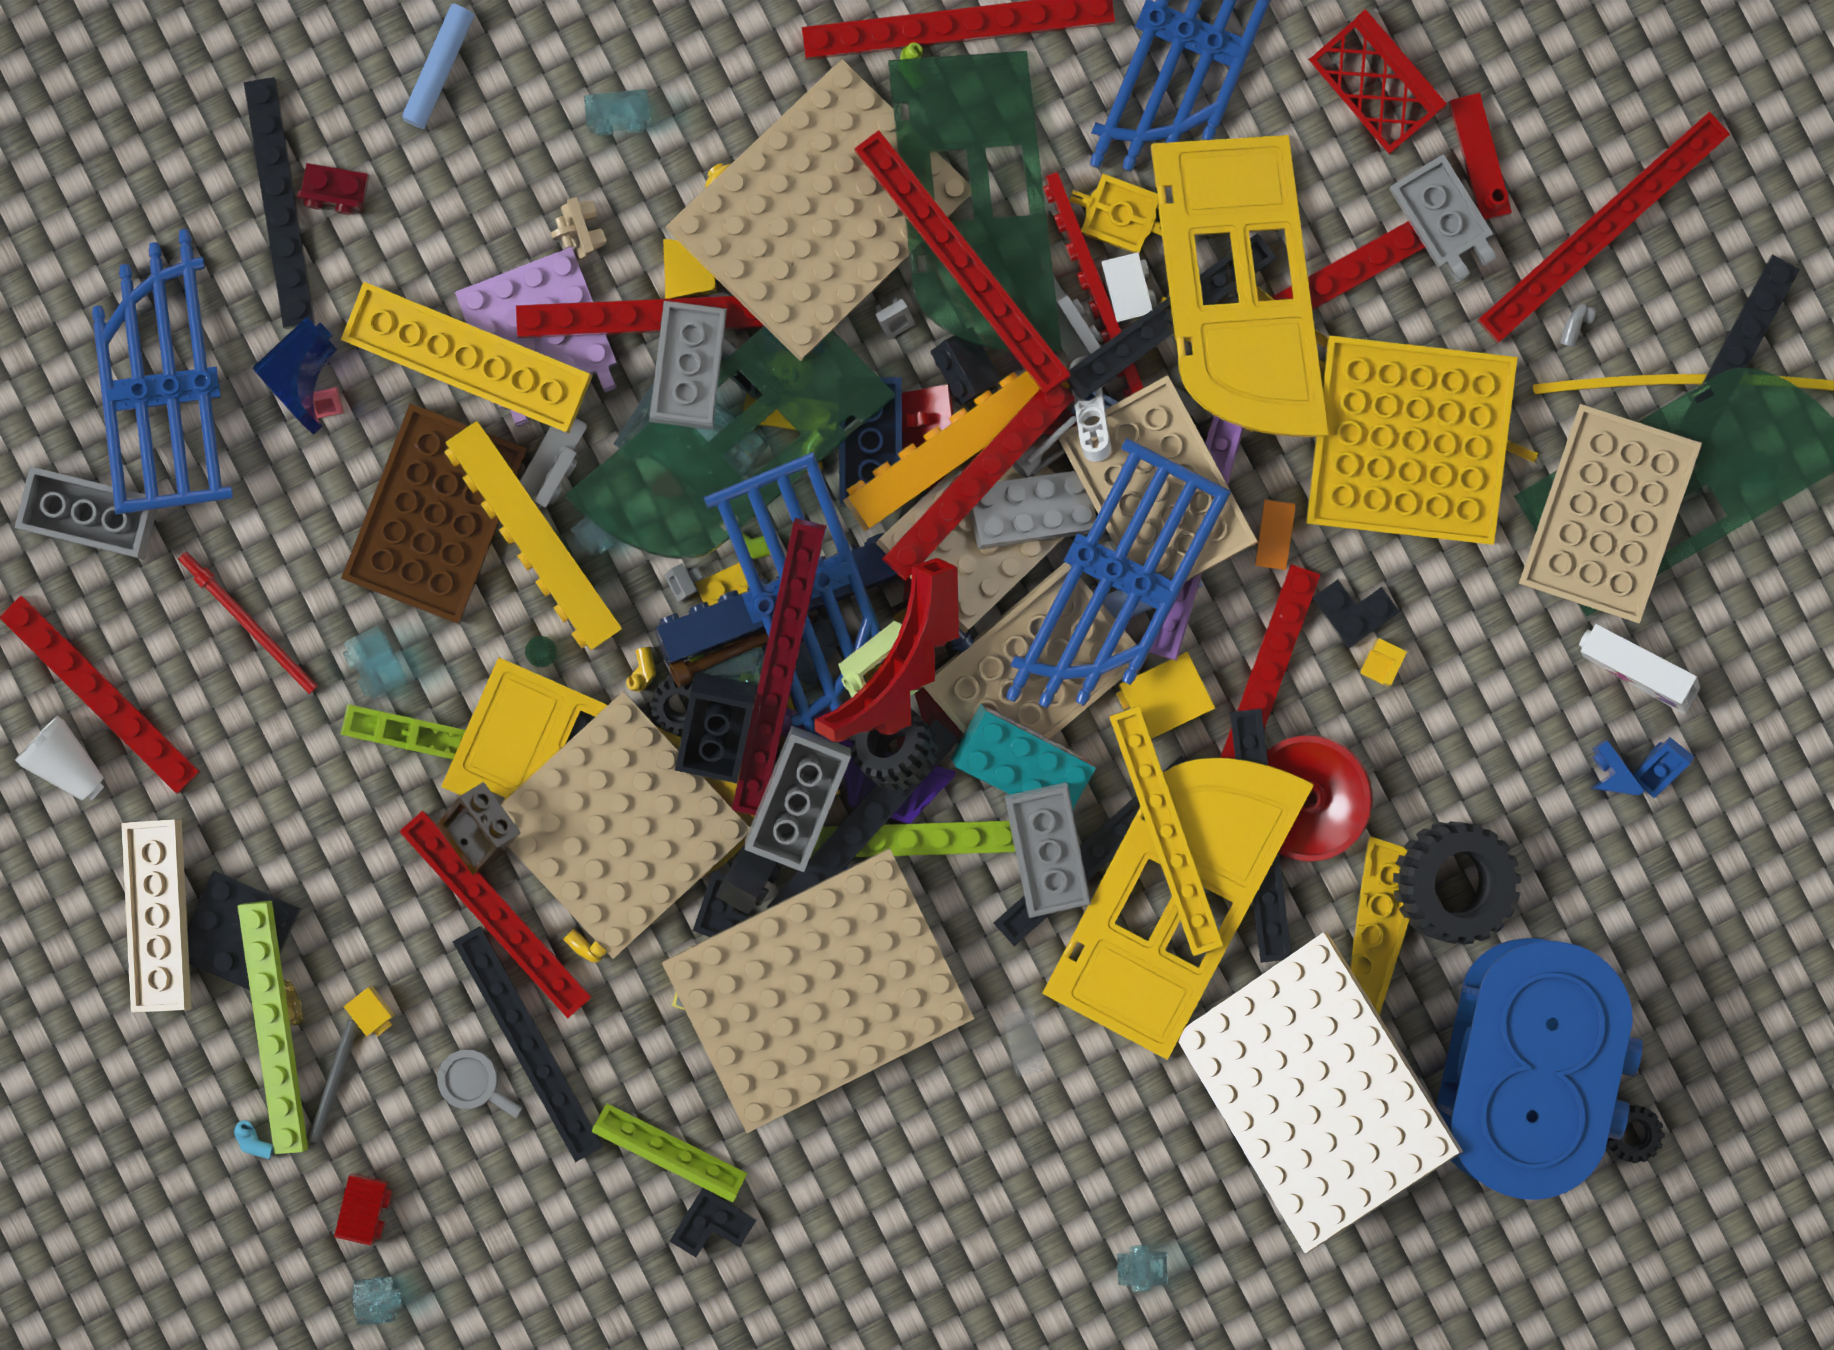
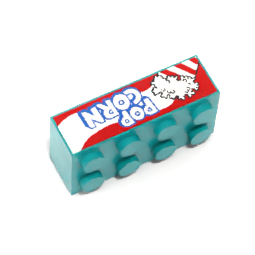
M983 704L979 705L950 758L955 767L1009 795L1066 782L1072 810L1096 769L1088 758Z

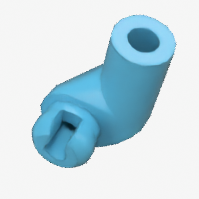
M247 1120L239 1121L234 1129V1134L241 1150L245 1153L270 1160L274 1152L273 1144L260 1141L251 1122Z

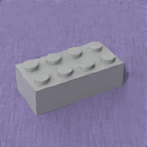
M30 467L14 528L145 560L157 509L116 515L112 486ZM126 490L127 500L146 498L145 494Z
M791 726L745 839L744 850L804 872L850 761L851 748Z

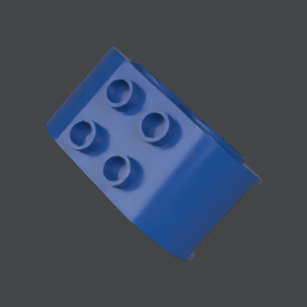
M1522 938L1506 941L1488 949L1473 962L1465 975L1436 1108L1463 1151L1451 1159L1453 1164L1470 1177L1480 1181L1496 1192L1525 1200L1547 1199L1564 1194L1581 1184L1596 1169L1605 1153L1608 1137L1621 1140L1624 1135L1628 1121L1629 1103L1617 1100L1618 1089L1622 1074L1632 1077L1636 1075L1641 1060L1643 1042L1642 1039L1630 1037L1633 1015L1629 995L1620 977L1601 957L1590 950L1570 943L1538 938Z

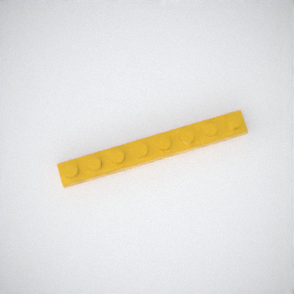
M1140 705L1110 715V721L1192 954L1195 956L1222 947L1223 942Z

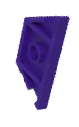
M850 740L839 742V744L849 748L854 746ZM884 752V758L894 755L891 752ZM851 754L844 778L849 806L856 808L877 784L860 770L853 760L855 757ZM936 766L890 818L910 824L950 782L956 772Z

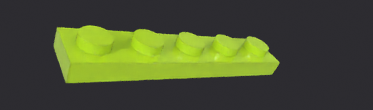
M608 1103L604 1106L592 1129L593 1133L731 1202H734L748 1174Z

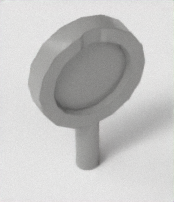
M462 1049L450 1054L442 1062L437 1073V1086L442 1097L450 1105L460 1109H474L489 1100L514 1118H517L523 1109L495 1090L498 1085V1072L493 1061L485 1053L475 1049Z

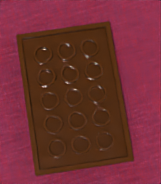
M410 403L341 579L460 625L500 521L496 516L490 519L481 506V503L485 500L480 492L477 490L472 493L463 480V477L467 475L460 464L454 467L444 451L449 449L446 441L467 428L468 425ZM486 433L515 476L518 477L528 449Z

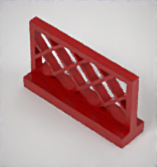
M1366 9L1308 59L1389 155L1447 106L1443 98ZM1356 28L1364 37L1363 50L1344 49L1345 36ZM1341 41V49L1333 48ZM1367 42L1372 46V48L1375 51L1366 50ZM1327 52L1340 53L1339 71L1325 70L1318 60ZM1344 53L1362 54L1361 72L1342 71ZM1366 55H1379L1384 60L1383 74L1365 73ZM1387 65L1396 75L1387 74ZM1330 75H1338V84ZM1342 75L1360 77L1359 95L1346 94L1341 89ZM1364 77L1383 78L1381 96L1363 95ZM1386 78L1400 79L1404 84L1403 98L1385 96ZM1409 90L1415 98H1407V91ZM1350 98L1359 99L1358 108ZM1362 99L1381 100L1379 118H1366L1361 112ZM1384 100L1403 102L1402 120L1383 119ZM1406 102L1420 103L1428 113L1419 121L1405 120ZM1370 122H1379L1378 131ZM1382 123L1401 124L1400 137L1391 145L1381 136ZM1405 124L1413 125L1404 133Z

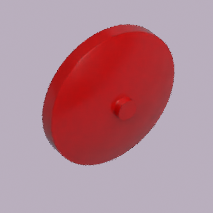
M1320 735L1294 736L1277 743L1267 750L1268 766L1291 773L1314 784L1286 836L1279 854L1294 860L1311 862L1332 858L1351 847L1366 829L1373 807L1371 781L1360 759L1342 743Z

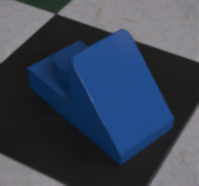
M1669 737L1664 743L1659 742L1632 775L1642 789L1655 798L1691 764L1694 756Z
M1608 740L1601 741L1592 748L1596 754L1593 756V759L1603 772L1608 770L1610 774L1591 787V789L1633 796L1641 795L1645 792Z

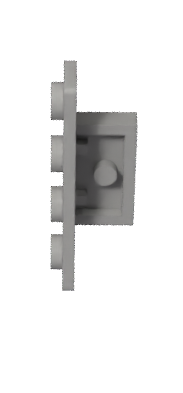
M1052 273L1045 275L1026 288L1027 294L1071 363L1076 358L1089 356L1100 348L1099 343L1103 339L1094 325L1088 328L1082 317L1086 315V312L1077 298L1071 301L1070 297L1065 295ZM1117 376L1103 385L1102 388L1116 380Z
M575 418L570 433L550 426L520 479V483L539 510L541 507L546 508L548 503L554 504L562 490L558 485L563 476L569 477L577 464V461L574 460L576 455L574 449L587 428V424Z

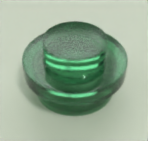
M536 636L527 643L525 655L532 665L546 667L555 660L557 648L550 638Z

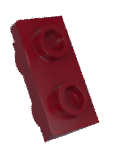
M306 163L301 191H298L297 197L301 202H305L304 207L316 210H323V205L335 207L336 213L353 216L354 211L363 212L369 175L367 173Z

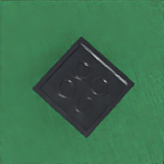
M213 870L187 928L189 964L250 990L238 905L272 901L280 955L301 908Z

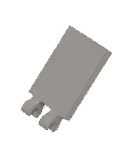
M1444 154L1389 187V190L1436 266L1439 268L1447 264L1456 283L1470 274L1466 265L1459 257V255L1470 248H1474L1476 256L1483 267L1497 258L1493 249L1486 241L1487 238L1493 235L1491 229Z

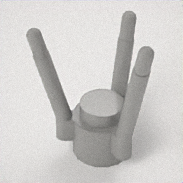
M1072 416L1039 448L1031 445L1012 467L1025 478H1028L1030 475L1034 477L1042 468L1064 455L1066 452L1061 448L1040 461L1043 458L1042 453L1060 438L1077 421V418Z

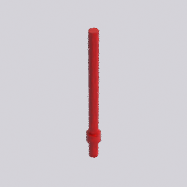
M187 551L178 558V561L194 576L193 580L201 589L206 588L309 695L318 687L290 656L214 579L216 576L207 567L203 568Z

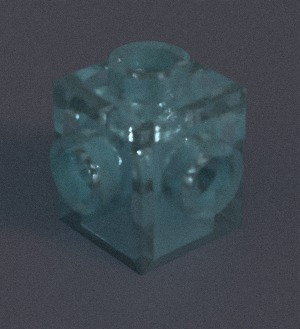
M1148 1245L1130 1246L1129 1252L1117 1253L1118 1285L1131 1286L1133 1292L1151 1291V1286L1168 1284L1167 1252L1149 1251Z
M392 1277L354 1280L352 1306L357 1325L395 1322L396 1309L401 1308L400 1289H394Z

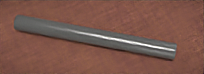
M350 1019L347 1020L308 1140L320 1144L359 1027L355 1021Z

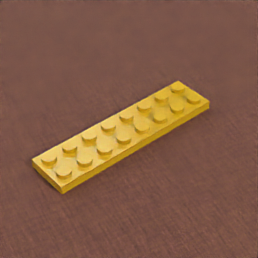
M367 282L362 284L341 337L342 341L566 433L571 431L593 376L583 370Z

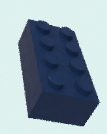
M902 377L838 378L840 507H847L843 500L850 495L847 492L848 488L861 479L865 484L875 478L872 472L887 461L892 466L901 459L898 453L902 451Z

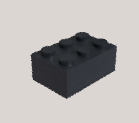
M695 672L675 771L737 784L758 688L757 684Z

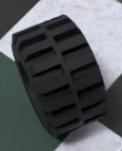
M911 709V726L900 729L895 734L885 735L873 728L869 732H860L851 737V742L854 746L850 748L851 754L855 757L853 759L855 764L879 787L884 789L887 787L891 791H897L898 787L903 790L909 789V784L912 782L915 785L920 783V777L923 774L927 777L931 772L928 768L930 765H935L937 760L933 754L938 753V746L934 743L937 741L936 735L932 732V728L913 709ZM905 736L901 749L893 756L884 758L887 746L894 739Z

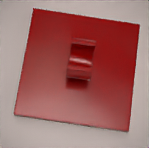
M949 384L902 393V450L912 443L916 448L926 442L923 435L938 425L943 430L951 424L948 418L953 415Z

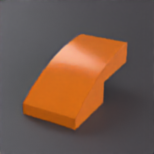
M1264 499L1254 561L1255 566L1286 570L1295 503Z

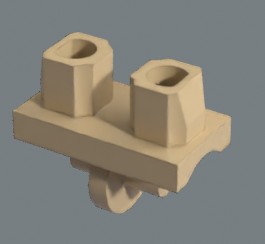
M577 197L568 199L567 204L560 207L563 216L555 219L558 229L551 232L552 240L562 239L565 249L574 247L578 260L586 259L593 251L606 244L603 230L600 228L588 231L585 221L593 220L597 217L593 201L578 202Z

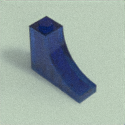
M306 317L257 362L252 369L295 418L314 435L323 427L314 411L313 396L315 385L322 368L336 352L337 348L329 340L333 334L321 322L315 325Z

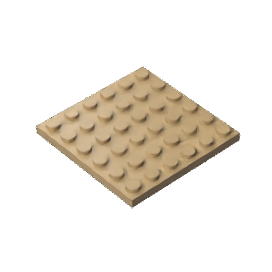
M624 691L501 804L521 832L509 846L511 851L582 927L606 949V952L612 959L735 847L750 830L747 823L732 810V807L703 776L675 771L679 750Z

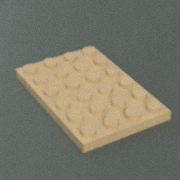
M1168 375L1105 409L1111 442V453L1106 459L1092 462L1085 458L1080 444L1078 425L1067 430L1058 438L1098 514L1129 453L1121 450L1126 438L1230 490ZM1092 416L1085 420L1084 424L1089 426L1095 425L1099 422L1100 418ZM1097 436L1092 437L1093 448H1098L1099 441ZM1140 460L1106 526L1116 548L1157 470V467L1143 460ZM1171 474L1168 475L1126 558L1144 566L1186 482ZM1197 488L1155 573L1172 581L1214 496ZM1232 493L1186 581L1258 543Z
M1580 404L1519 584L1640 624L1702 443Z
M983 449L946 475L882 535L876 544L887 553ZM1045 466L1035 476L1055 473L1048 466ZM1011 467L999 481L1025 477L1021 476ZM968 513L924 562L939 558L958 567L959 628L966 633L1065 537L978 549L970 514Z
M1068 563L1062 564L979 634L967 650L962 653L958 652L935 672V682L923 686L963 734L979 705L983 704L1051 739L1123 678L1125 670L1129 668V663L1102 674L1094 691L1091 692L1089 701L1084 706L1077 703L1076 698L1079 690L1083 688L1086 677L1063 680L1048 708L1041 706L1039 700L1042 693L1046 691L1045 687L1050 678L1031 673L1025 686L1021 689L1022 692L1015 702L1006 698L1010 686L1013 685V680L1019 670L1010 665L1015 655L1023 658L1027 655L1071 569ZM1081 578L1037 662L1057 666L1093 595V592ZM1103 604L1071 666L1093 664L1116 620ZM1126 631L1121 636L1112 656L1136 646V643Z

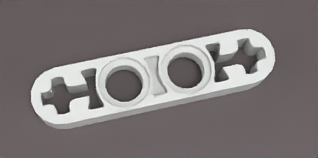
M1081 356L1073 360L1070 364V369L1088 356ZM1102 387L1095 391L1096 396L1089 401H1081L1073 391L1083 454L1089 461H1102L1111 453ZM1097 416L1100 418L1099 422L1095 425L1089 426L1084 424L1088 417ZM1097 436L1099 447L1093 448L1092 437Z

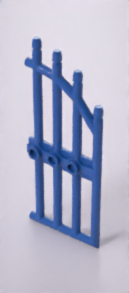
M1146 0L1135 25V28L1143 31L1109 116L1105 125L1095 122L1091 134L1100 137L1095 147L1096 151L1092 154L1090 166L1099 169L1112 139L1131 142L1127 151L1128 155L1125 156L1122 169L1129 172L1135 167L1136 158L1139 157L1145 142L1166 139L1165 143L1179 142L1182 134L1207 121L1208 125L1203 131L1202 139L1213 140L1217 132L1216 128L1221 123L1271 0H1257L1242 37L1225 31L1237 0H1223L1214 25L1196 19L1203 0H1190L1185 13L1167 7L1169 0H1156V2ZM1156 36L1172 43L1137 130L1117 128L1154 37ZM1183 48L1200 54V59L1173 124L1150 129ZM1212 60L1229 66L1230 68L1216 102L1190 116Z
M188 229L179 231L181 263L163 269L159 243L152 242L149 244L151 275L135 289L131 280L132 270L130 265H120L119 275L122 280L120 282L122 301L107 324L104 322L105 312L103 307L99 305L93 307L92 317L95 321L93 326L116 515L233 499L232 486L222 487L211 402V399L221 398L217 366L207 368L195 272L205 269V262L203 256L194 258L191 234ZM183 275L195 369L176 372L165 282ZM153 290L163 374L144 376L136 303ZM125 320L132 378L113 380L109 343ZM199 401L209 489L190 492L180 403ZM167 405L177 494L159 496L148 407ZM135 409L146 498L127 500L116 412Z
M1126 438L1121 450L1129 453L1115 483L1087 537L1078 533L1064 559V562L1072 565L1027 655L1025 658L1015 655L1010 665L1019 670L1013 680V685L1010 686L1006 698L1015 702L1022 692L1021 689L1025 686L1031 673L1050 678L1045 687L1046 691L1042 693L1039 700L1041 706L1048 708L1063 680L1086 677L1083 688L1079 690L1076 702L1084 706L1089 701L1091 692L1094 691L1101 675L1129 663V668L1125 670L1122 681L1131 685L1135 681L1138 670L1141 669L1232 491ZM1140 460H1143L1157 467V470L1114 552L1098 542ZM1171 474L1186 482L1144 566L1126 557L1168 475ZM1198 488L1214 496V499L1171 581L1155 573V570ZM1085 572L1099 579L1100 582L1057 666L1037 662L1082 573ZM1111 586L1128 594L1094 663L1071 666ZM1139 601L1156 608L1157 610L1140 643L1112 656Z
M814 452L704 497L708 509L718 506L747 580L750 591L741 595L752 623L755 624L763 621L769 637L786 557L759 488L777 481L792 522H794L795 518L805 520L789 476L807 469L838 554L822 561L819 559L811 600L821 596L845 659L868 642L870 637L872 639L882 631ZM744 494H747L780 577L765 585L761 584L729 502ZM847 584L851 585L863 616L854 646L833 590ZM807 614L803 639L825 694L809 705L795 671L790 693L798 713L789 718L792 726L799 727L803 724L805 731L821 736L815 732L814 717L828 706H830L831 711L841 706L840 696L846 688L842 683V673L835 682L833 681Z

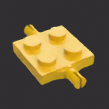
M1103 173L1098 187L1091 196L1073 189L1069 201L1086 208V219L1081 229L1083 235L1131 253H1140L1144 240L1151 232L1162 236L1161 224L1155 220L1156 208L1159 202L1157 193Z

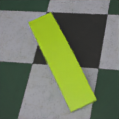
M347 704L340 735L453 759L466 730Z

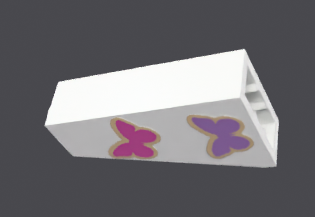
M1595 624L1592 631L1588 629L1584 633L1579 643V646L1582 647L1580 652L1584 658L1686 715L1700 690L1697 676Z

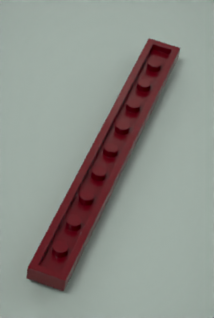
M795 518L793 522L732 806L734 811L756 815L774 770L827 525Z

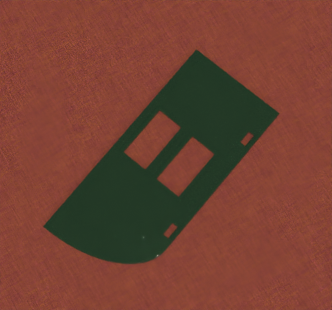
M1027 51L888 60L898 155L935 201L930 152L966 149L974 219L951 222L1054 353H1061V336ZM901 104H908L909 120H902ZM1021 145L1029 215L993 218L985 148ZM905 217L913 291L920 308L926 316L936 325L958 338L984 347L1010 351ZM918 256H925L927 272H919Z
M764 326L720 363L718 387H720L737 371H740L763 394L762 397L709 442L693 427L655 422L649 423L565 495V498L595 525L636 549L673 559L702 557L712 553L730 539L727 530L724 531L720 527L724 522L718 506L708 509L704 497L744 481L739 473L722 456L775 410H778L801 435L752 477L811 452H814L817 462H820L848 438V435L895 397V393L834 331H831L800 361ZM852 414L856 419L843 429L839 424ZM807 469L790 475L791 484L793 485L806 474ZM777 481L759 488L766 507L781 495ZM747 494L729 501L735 517L738 519L737 522L740 528L756 516Z
M1736 368L1714 376L1640 420L1638 423L1702 443L1695 462L1697 468L1692 471L1684 497L1708 484L1727 514L1725 518L1665 552L1657 575L1834 472V418L1816 400L1791 382L1763 370ZM1711 388L1714 395L1697 404L1694 398ZM1557 470L1514 495L1535 532L1537 531ZM1579 604L1586 616L1597 611V609Z

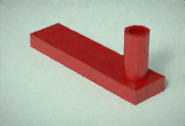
M1480 92L1450 100L1448 103L1476 207L1485 221L1510 215L1512 210L1508 199V192L1505 188Z

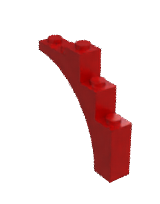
M939 558L912 566L911 592L906 615L898 637L886 659L873 677L852 698L837 709L815 719V732L827 737L830 741L841 742L849 736L860 732H869L873 728L882 734L891 735L897 733L900 729L911 726L910 691L919 690L922 686L935 682L934 647L944 646L946 642L959 638L957 566Z

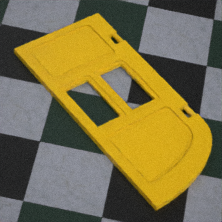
M1289 135L1152 144L1151 153L1158 193V208L1174 334L1177 342L1178 365L1181 380L1186 390L1204 409L1239 427L1280 436L1327 437L1329 435ZM1165 187H1171L1173 203L1166 202ZM1284 229L1293 299L1258 302L1249 232ZM1230 233L1239 303L1203 305L1194 235ZM1184 339H1191L1193 355L1186 356Z
M498 657L441 787L461 796L484 782L491 792L504 797L506 800L565 746L580 710L596 717L608 705ZM657 727L679 750L682 737ZM704 777L732 807L737 784ZM735 811L751 827L755 816ZM747 835L702 877L712 873L730 860L743 847Z
M1232 758L1190 760L1175 765L1163 772L1203 887L1233 902L1219 928L1223 946L1207 951L1199 967L1166 951L1165 949L1181 921L1173 897L1168 902L1149 940L1115 924L1148 859L1161 865L1146 820L1143 819L1144 815L1140 806L1094 893L1091 904L1088 905L1042 994L1168 1060L1313 788V783L1268 765ZM1079 942L1085 946L1078 960L1075 961L1070 956Z

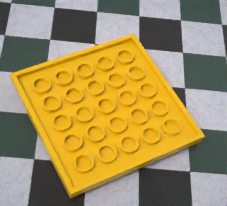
M1328 336L1322 388L1329 435L1327 437H1316L1306 523L1494 545L1518 357Z

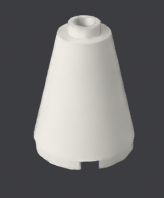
M58 715L43 728L40 734L15 759L19 766L82 801L86 797L92 800L104 788L100 783L104 777L64 719H61Z

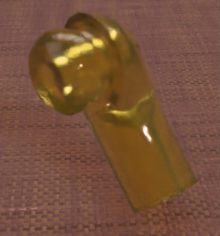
M284 979L290 1025H299L304 1021L301 1001L293 982Z

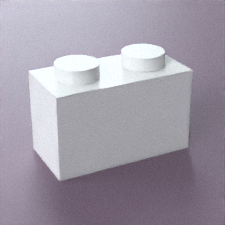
M1138 252L1101 262L1100 268L1107 296L1119 325L1137 321L1157 306L1153 289H1147L1145 278L1150 277L1147 262L1145 259L1140 260Z

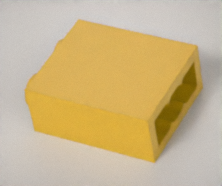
M1188 651L1179 655L1177 661L1169 660L1138 675L1131 685L1125 682L1119 684L1120 691L1116 693L1123 710L1140 705L1151 739L1215 709Z

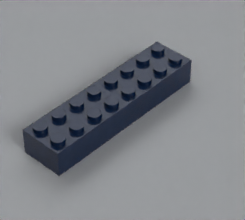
M884 533L866 539L867 541L864 542V546L856 549L855 544L849 545L866 590L900 577L882 560L886 553L876 544ZM825 555L820 557L821 561L826 559ZM766 578L760 580L762 585L768 583ZM850 584L833 590L837 602L854 595ZM737 590L719 596L718 603L709 606L706 601L689 608V614L679 618L678 613L660 619V626L656 627L655 635L669 668L670 664L681 659L687 661L766 630L763 621L755 624L752 623L742 595L738 594ZM821 596L810 600L808 613L825 607Z

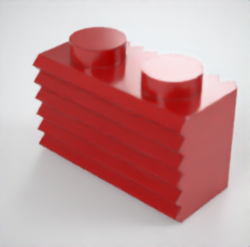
M356 1173L348 1176L334 1234L335 1238L369 1246L375 1243V1239L381 1240L385 1227V1221L380 1220L383 1208H389L392 1198V1190L388 1189L389 1181Z

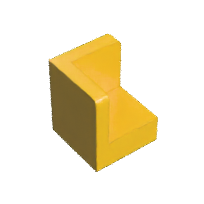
M1380 638L1375 639L1360 670V674L1389 687L1392 685L1407 651Z

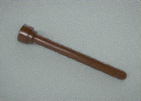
M808 614L810 622H812V617ZM764 630L693 662L689 660L684 662L682 659L669 665L671 675L679 688L692 683L691 679L694 678L695 672L704 671L766 644L769 638L768 634Z

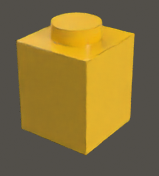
M373 986L366 988L343 1006L366 1037L373 1033L377 1037L383 1034L392 1026L390 1020L396 1016Z

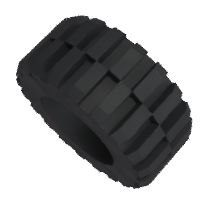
M1439 822L1432 824L1431 829L1424 828L1416 833L1418 840H1409L1404 846L1407 850L1406 855H1399L1396 864L1401 865L1399 873H1393V882L1398 883L1399 890L1394 891L1396 901L1403 902V906L1399 908L1403 917L1411 919L1410 925L1415 930L1424 932L1425 936L1452 944H1473L1475 940L1484 941L1490 938L1491 934L1489 931L1499 932L1504 927L1502 922L1504 917L1511 919L1515 912L1511 908L1513 901L1519 902L1520 892H1516V884L1521 883V874L1514 871V867H1517L1519 864L1515 856L1507 854L1510 851L1509 845L1503 840H1498V834L1493 831L1483 829L1482 826L1463 822ZM1456 853H1464L1476 865L1479 876L1478 889L1469 905L1458 912H1449L1441 906L1435 892L1436 875L1440 866L1447 858Z

